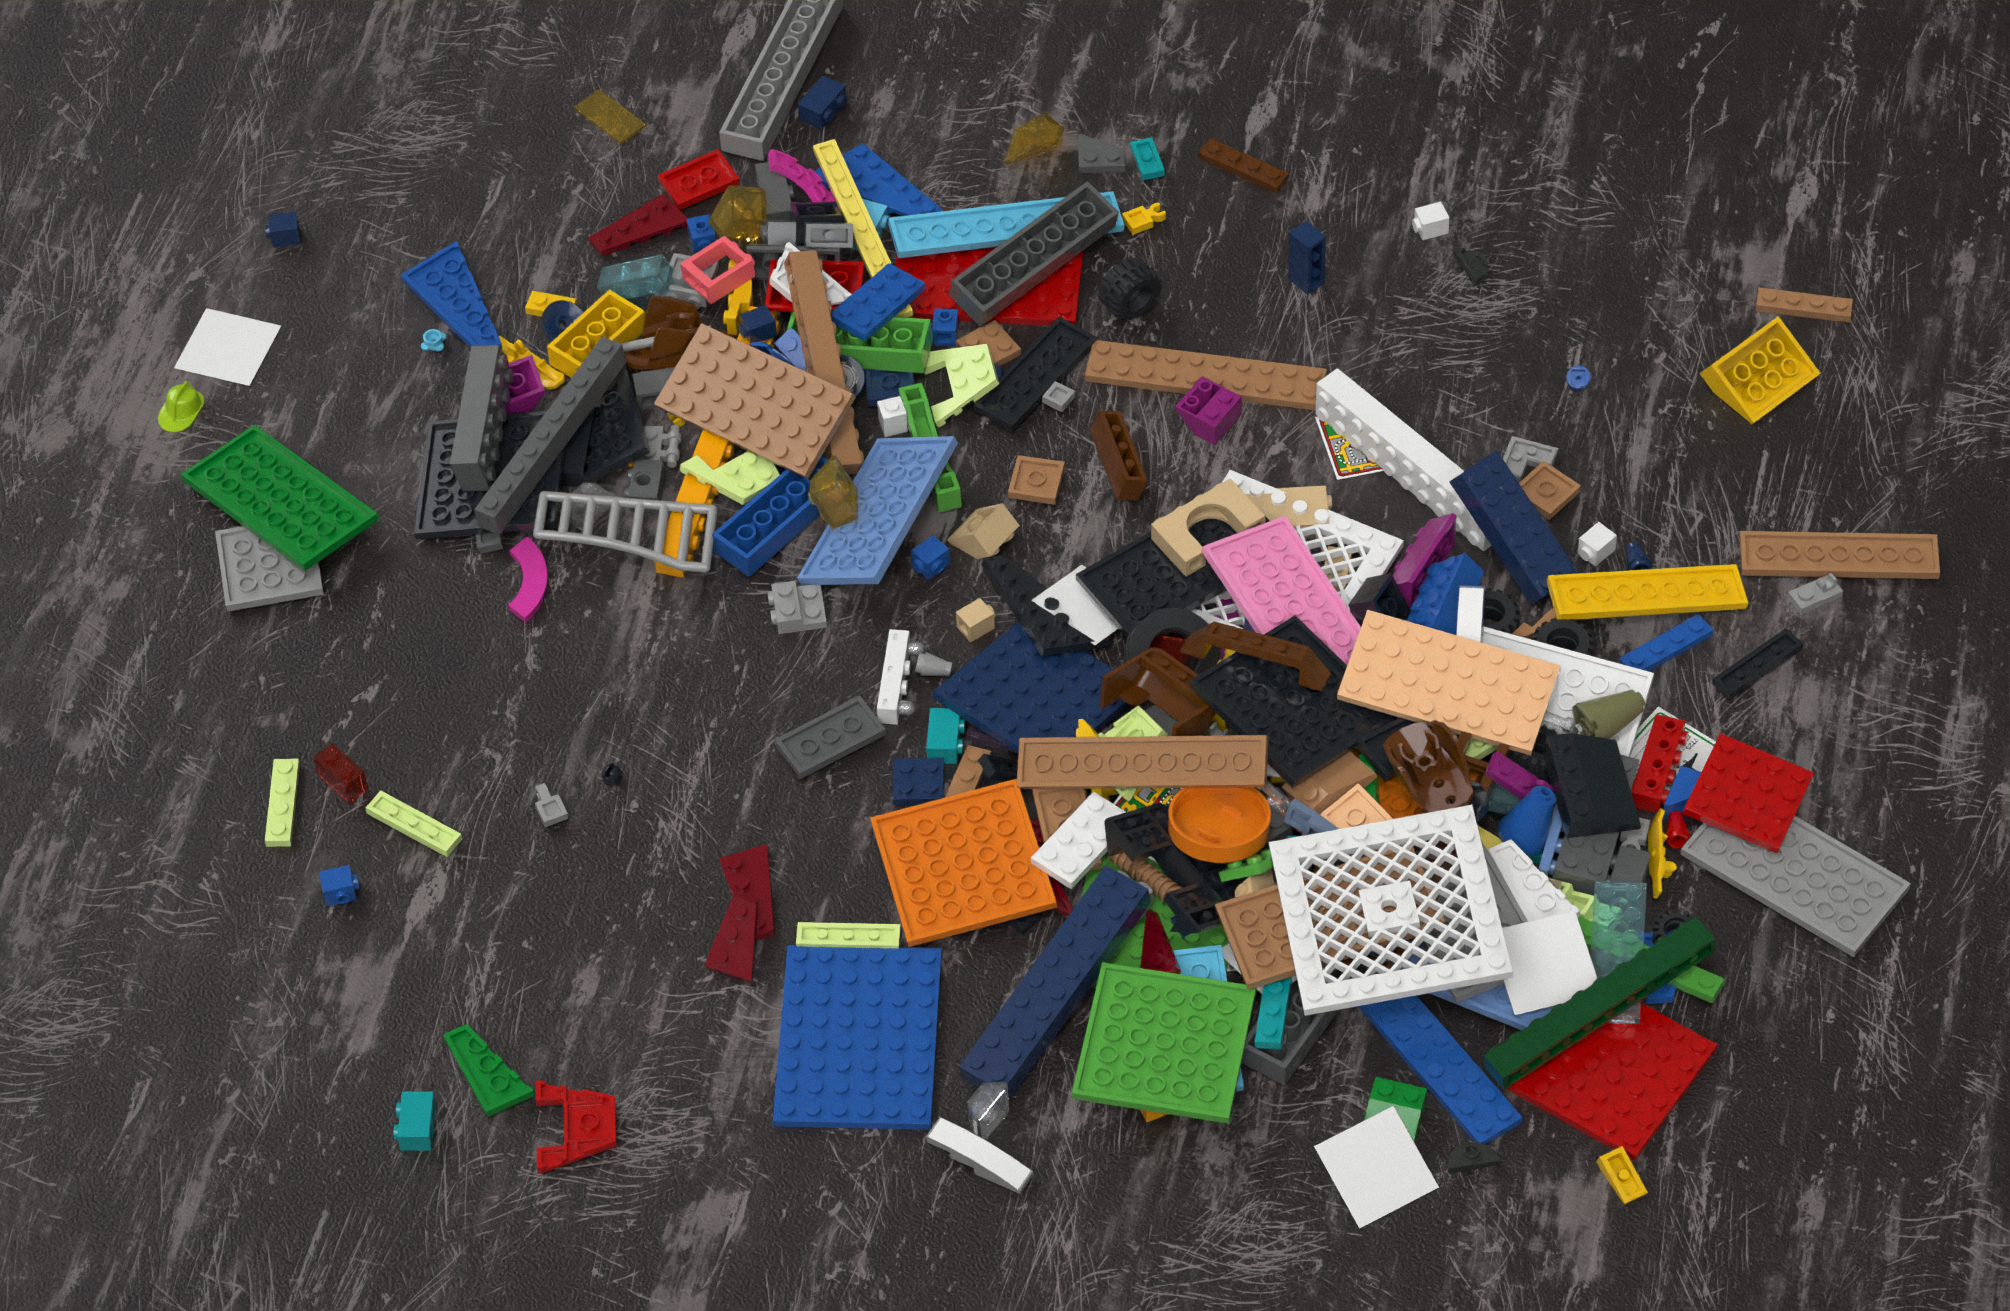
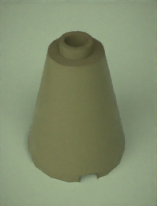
M1631 689L1579 702L1572 707V714L1576 725L1581 724L1583 729L1580 732L1581 735L1612 739L1644 711L1645 700L1640 692H1635Z

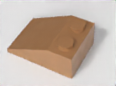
M1349 751L1292 788L1286 782L1282 788L1291 800L1295 798L1318 814H1321L1359 783L1365 789L1378 776Z

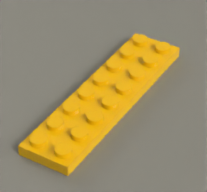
M1736 564L1548 575L1547 585L1557 620L1746 609L1748 606V600Z

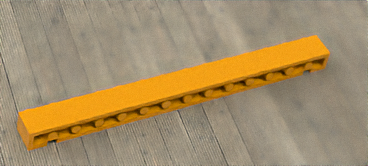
M749 306L748 311H751L758 307ZM770 311L773 318L775 319L776 332L778 335L780 332L781 322L777 319V311ZM739 333L737 340L749 345L750 343L747 338H742ZM774 337L763 341L774 347ZM702 430L692 457L698 455L712 470H715L726 464L728 459H732L734 444ZM688 473L684 477L675 502L714 505V496L718 495L719 492L715 486L709 483L704 485L697 481L696 476ZM672 511L667 522L663 554L677 559L683 512ZM693 513L687 561L693 562V552L699 548L700 534L706 529L707 514ZM655 561L656 573L684 578L686 571H681Z

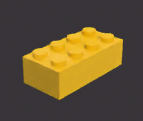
M609 289L547 346L550 365L572 378L601 337L618 343L636 340L643 333L645 311Z

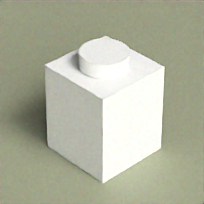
M1437 202L1415 208L1412 226L1414 231L1419 233L1422 240L1449 233V216L1442 203Z
M901 397L877 401L878 419L884 436L888 437L908 432L907 413Z
M1598 522L1579 538L1578 554L1583 560L1589 561L1596 567L1615 551L1617 535Z

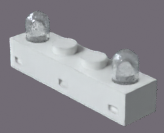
M889 630L877 704L878 720L883 724L898 725L899 715H912L916 711L915 703L902 700V695H907L908 680H905V676L910 675L911 661L908 660L909 655L919 656V653L924 654L925 645L920 641H910L909 631Z

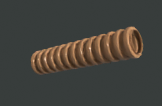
M1125 852L1108 857L1110 862H1113L1120 870L1125 871L1127 875H1131L1132 879L1137 880L1138 883L1141 881L1148 884L1155 896L1165 902L1163 898L1167 892L1182 888L1176 882H1172L1164 873H1160L1159 869H1154V866L1149 864L1147 860L1141 859L1132 862Z

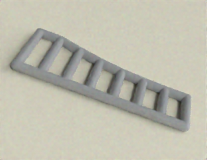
M542 491L539 494L533 536L536 539L565 541L612 548L636 554L681 571L706 573L711 567L714 543L712 534L716 528L718 508L715 505ZM548 501L562 502L558 531L544 530ZM572 503L587 504L582 534L568 532ZM596 505L611 506L606 537L592 535ZM620 507L635 508L630 543L616 540ZM645 509L659 510L654 550L640 546ZM669 511L683 512L677 559L663 554ZM693 513L707 514L701 562L687 561Z

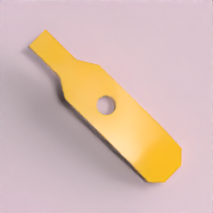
M499 336L502 344L501 351L507 355L509 363L529 355L533 356L545 389H556L565 382V375L555 370L544 359H540L529 351L528 348H525L521 340L518 339L512 344L502 336Z
M1662 808L1656 813L1648 831V852L1651 853L1649 874L1653 882V898L1656 899L1662 893L1661 879L1669 878L1677 868L1675 863L1666 861V857H1664L1665 847L1663 843L1668 838V835L1664 834L1662 830V819L1665 810Z

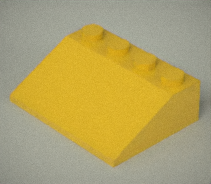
M1779 316L1700 373L1711 390L1751 424L1755 423L1821 374Z

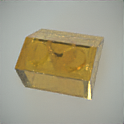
M729 185L710 217L709 224L720 238L725 236L729 240L756 242L759 238V225H763V219H766V191L763 188Z
M836 455L830 457L810 480V491L808 492L811 504H816L824 522L827 521L832 529L858 519L857 487Z

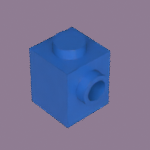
M709 214L687 219L688 235L694 254L716 241Z
M934 309L932 326L933 345L956 346L959 326L958 309Z
M934 535L911 550V565L918 574L924 575L927 579L941 573L950 564L949 548Z
M349 865L319 872L326 906L345 904L349 901L357 900L355 890L359 889L356 874L351 875Z

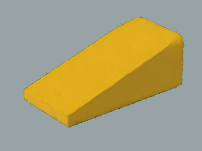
M1623 1146L1597 1159L1596 1162L1624 1205L1648 1194Z

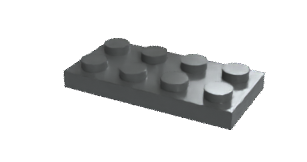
M858 696L774 739L777 749L798 777L802 779L885 736L886 729L861 696Z

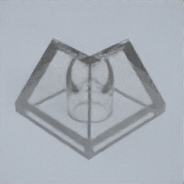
M982 1083L967 1101L968 1117L973 1134L987 1140L1009 1113L1007 1083Z

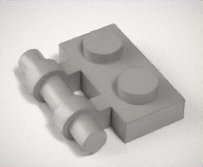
M672 425L670 432L664 434L663 426H644L650 453L640 459L661 460L667 462V466L670 468L676 467L677 461L680 458V450L678 449V444L681 443L682 438L680 427ZM663 445H669L667 450H662Z

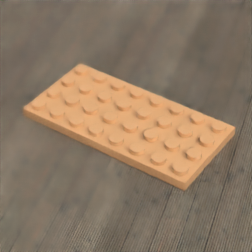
M1367 610L1338 690L1337 699L1417 723L1424 722L1427 726L1431 727V721L1433 720L1444 722L1455 734L1460 735L1462 731L1471 733L1472 739L1499 746L1501 743L1509 746L1510 750L1531 756L1561 665Z

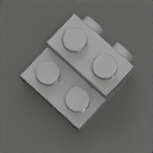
M674 253L660 286L661 297L684 300L695 304L697 309L699 307L706 308L708 301L682 278L680 263L691 256ZM715 262L702 272L711 280L715 279L719 269V262Z
M796 581L771 584L772 591H767L769 606L774 605L775 610H771L770 613L772 625H777L778 634L827 628L821 585L812 584L796 587Z

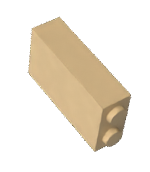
M1326 486L1276 488L1286 492L1284 493L1286 501L1280 506H1276L1271 502V495L1273 493H1263L1260 497L1246 494L1269 521L1286 516L1295 530L1296 526L1299 525L1302 529L1317 524H1330L1329 520L1325 523H1318L1314 519V514L1317 510H1332V497L1327 495ZM1297 500L1305 501L1307 503L1306 513H1294L1293 503ZM1315 534L1304 537L1305 539H1317Z

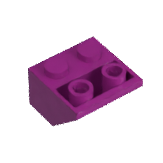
M1202 376L1178 402L1175 410L1196 436L1215 445L1242 415V397Z

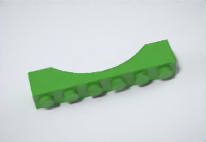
M922 383L899 388V396L907 413V427L910 436L938 437ZM948 462L931 491L938 513L962 507L961 489L956 475Z

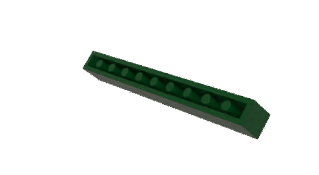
M1696 917L1689 922L1681 923L1674 932L1661 936L1654 945L1648 949L1640 950L1628 962L1620 963L1611 973L1605 977L1597 978L1585 990L1577 991L1570 1000L1563 1004H1557L1551 1009L1550 1013L1542 1018L1534 1019L1524 1030L1514 1032L1501 1045L1491 1047L1484 1055L1486 1070L1503 1090L1507 1089L1715 952V938Z

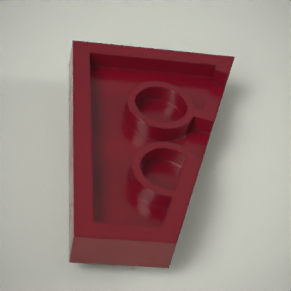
M734 896L732 897L704 966L706 969L753 984L754 947L758 916L757 904Z

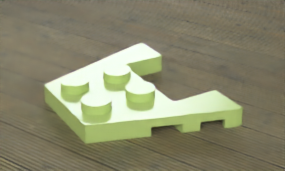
M987 344L930 351L924 374L927 375L946 367L954 396L931 406L934 421L938 428L946 424L944 420L951 415L957 416L963 411L962 407L970 401L976 402L999 385L991 350Z
M749 451L715 470H712L698 455L680 464V471L683 474L687 475L690 473L696 476L697 481L704 485L709 483L715 486L719 493L742 505L751 501L779 476L774 463Z
M1137 706L1113 723L1114 728L1106 734L1099 733V736H1167L1168 733L1140 706ZM1118 788L1115 790L1129 802L1137 788Z

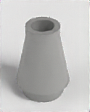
M928 652L925 654L919 653L915 672L921 673V676L949 677L953 662H948Z

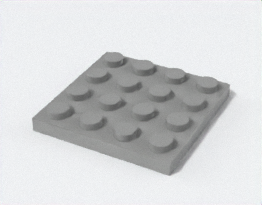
M244 526L215 531L227 612L324 595L319 562L304 571Z

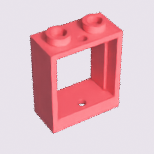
M725 236L680 263L683 280L710 304L755 277V262L752 256L748 253L745 254L737 243L731 242ZM725 256H728L737 264L713 280L702 272Z

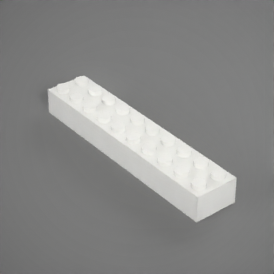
M1338 368L1316 383V415L1321 421H1325L1333 427L1338 435L1344 436L1354 448L1361 450L1371 462H1375L1383 468L1388 476L1395 478L1404 489L1412 492L1421 503L1429 506L1438 517L1452 513L1457 515L1456 531L1467 537L1472 545L1478 546L1482 551L1491 546L1449 483L1450 480L1464 472V470Z

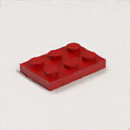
M719 149L657 175L658 182L679 210L740 185L739 177Z

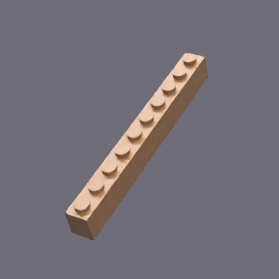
M816 250L789 252L784 266L807 373L850 392L849 387L845 386L844 382L845 367L840 363V345L835 340L836 325L831 321V303L826 298L827 283L822 279V261L818 259ZM852 407L849 408L824 451L825 458L846 471L847 474H856L864 461L863 452L858 447L859 433L854 428V410Z

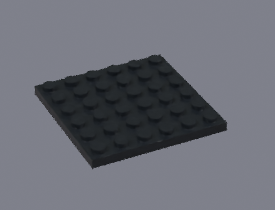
M547 411L506 414V421L502 424L503 439L499 441L498 446L499 460L495 463L496 479ZM458 419L429 421L414 528L416 540L493 533L479 526L474 510L488 491H463L450 466ZM566 446L558 454L555 461L503 532L534 530L540 492H561ZM548 501L544 529L557 527L559 502Z
M1296 615L1264 635L1310 647L1331 673V677L1323 691L1298 685L1299 668L1266 661L1262 658L1239 652L1233 653L1191 679L1189 687L1238 735L1268 736L1267 764L1292 788L1355 748L1358 739L1397 719V716L1337 699V693L1347 665Z

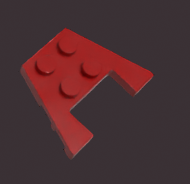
M536 1080L537 1106L564 1105V1145L537 1148L538 1173L550 1171L617 1146L615 1096L582 1089V1092L567 1089L565 1085L557 1087L547 1085L545 1081Z

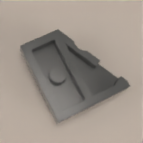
M1078 134L1079 173L1125 172L1123 148Z

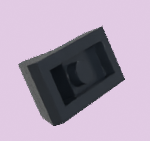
M983 754L978 759L983 768L984 776L982 779L986 786L1017 779L1018 763L1015 760Z

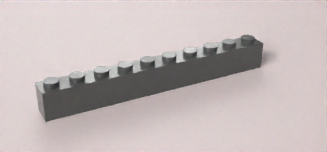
M605 337L600 338L474 509L481 528L498 535L503 532L555 461L558 454L566 446L627 361L622 344Z

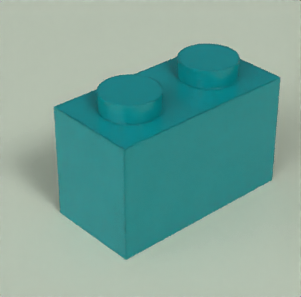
M930 708L926 746L927 758H944L945 764H957L958 754H963V739H960V734L965 733V719H961L958 714L948 708Z
M402 1092L401 1102L396 1104V1117L399 1118V1124L394 1125V1140H398L400 1151H432L437 1106L434 1092Z

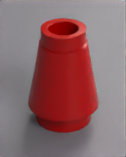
M1680 811L1669 813L1666 835H1668L1666 842L1675 849L1682 848L1691 837L1683 814Z

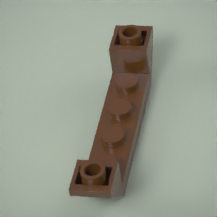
M1215 621L1190 634L1180 653L1204 659L1214 645L1218 648L1255 656L1266 661L1299 668L1298 685L1313 690L1323 691L1331 677L1330 671L1308 646Z

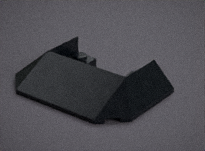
M1156 803L1105 819L1108 857L1125 852L1126 856L1134 862L1152 856L1169 878L1182 887L1167 892L1163 898L1172 912L1178 917L1170 932L1199 933L1222 925L1216 912L1215 904L1236 898L1235 890L1245 879L1238 878L1222 882L1218 872L1226 869L1227 863L1206 862L1182 852L1173 843L1168 832L1169 806Z

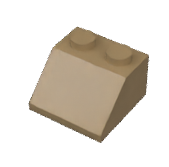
M1001 503L976 509L947 540L953 546L976 559L994 557L1000 551L999 547L1014 536L1013 532L1020 525L1004 504Z

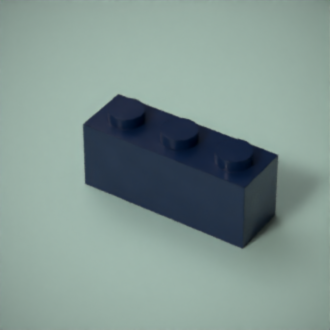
M1305 221L1289 232L1288 279L1308 295L1325 283L1326 236L1308 221Z

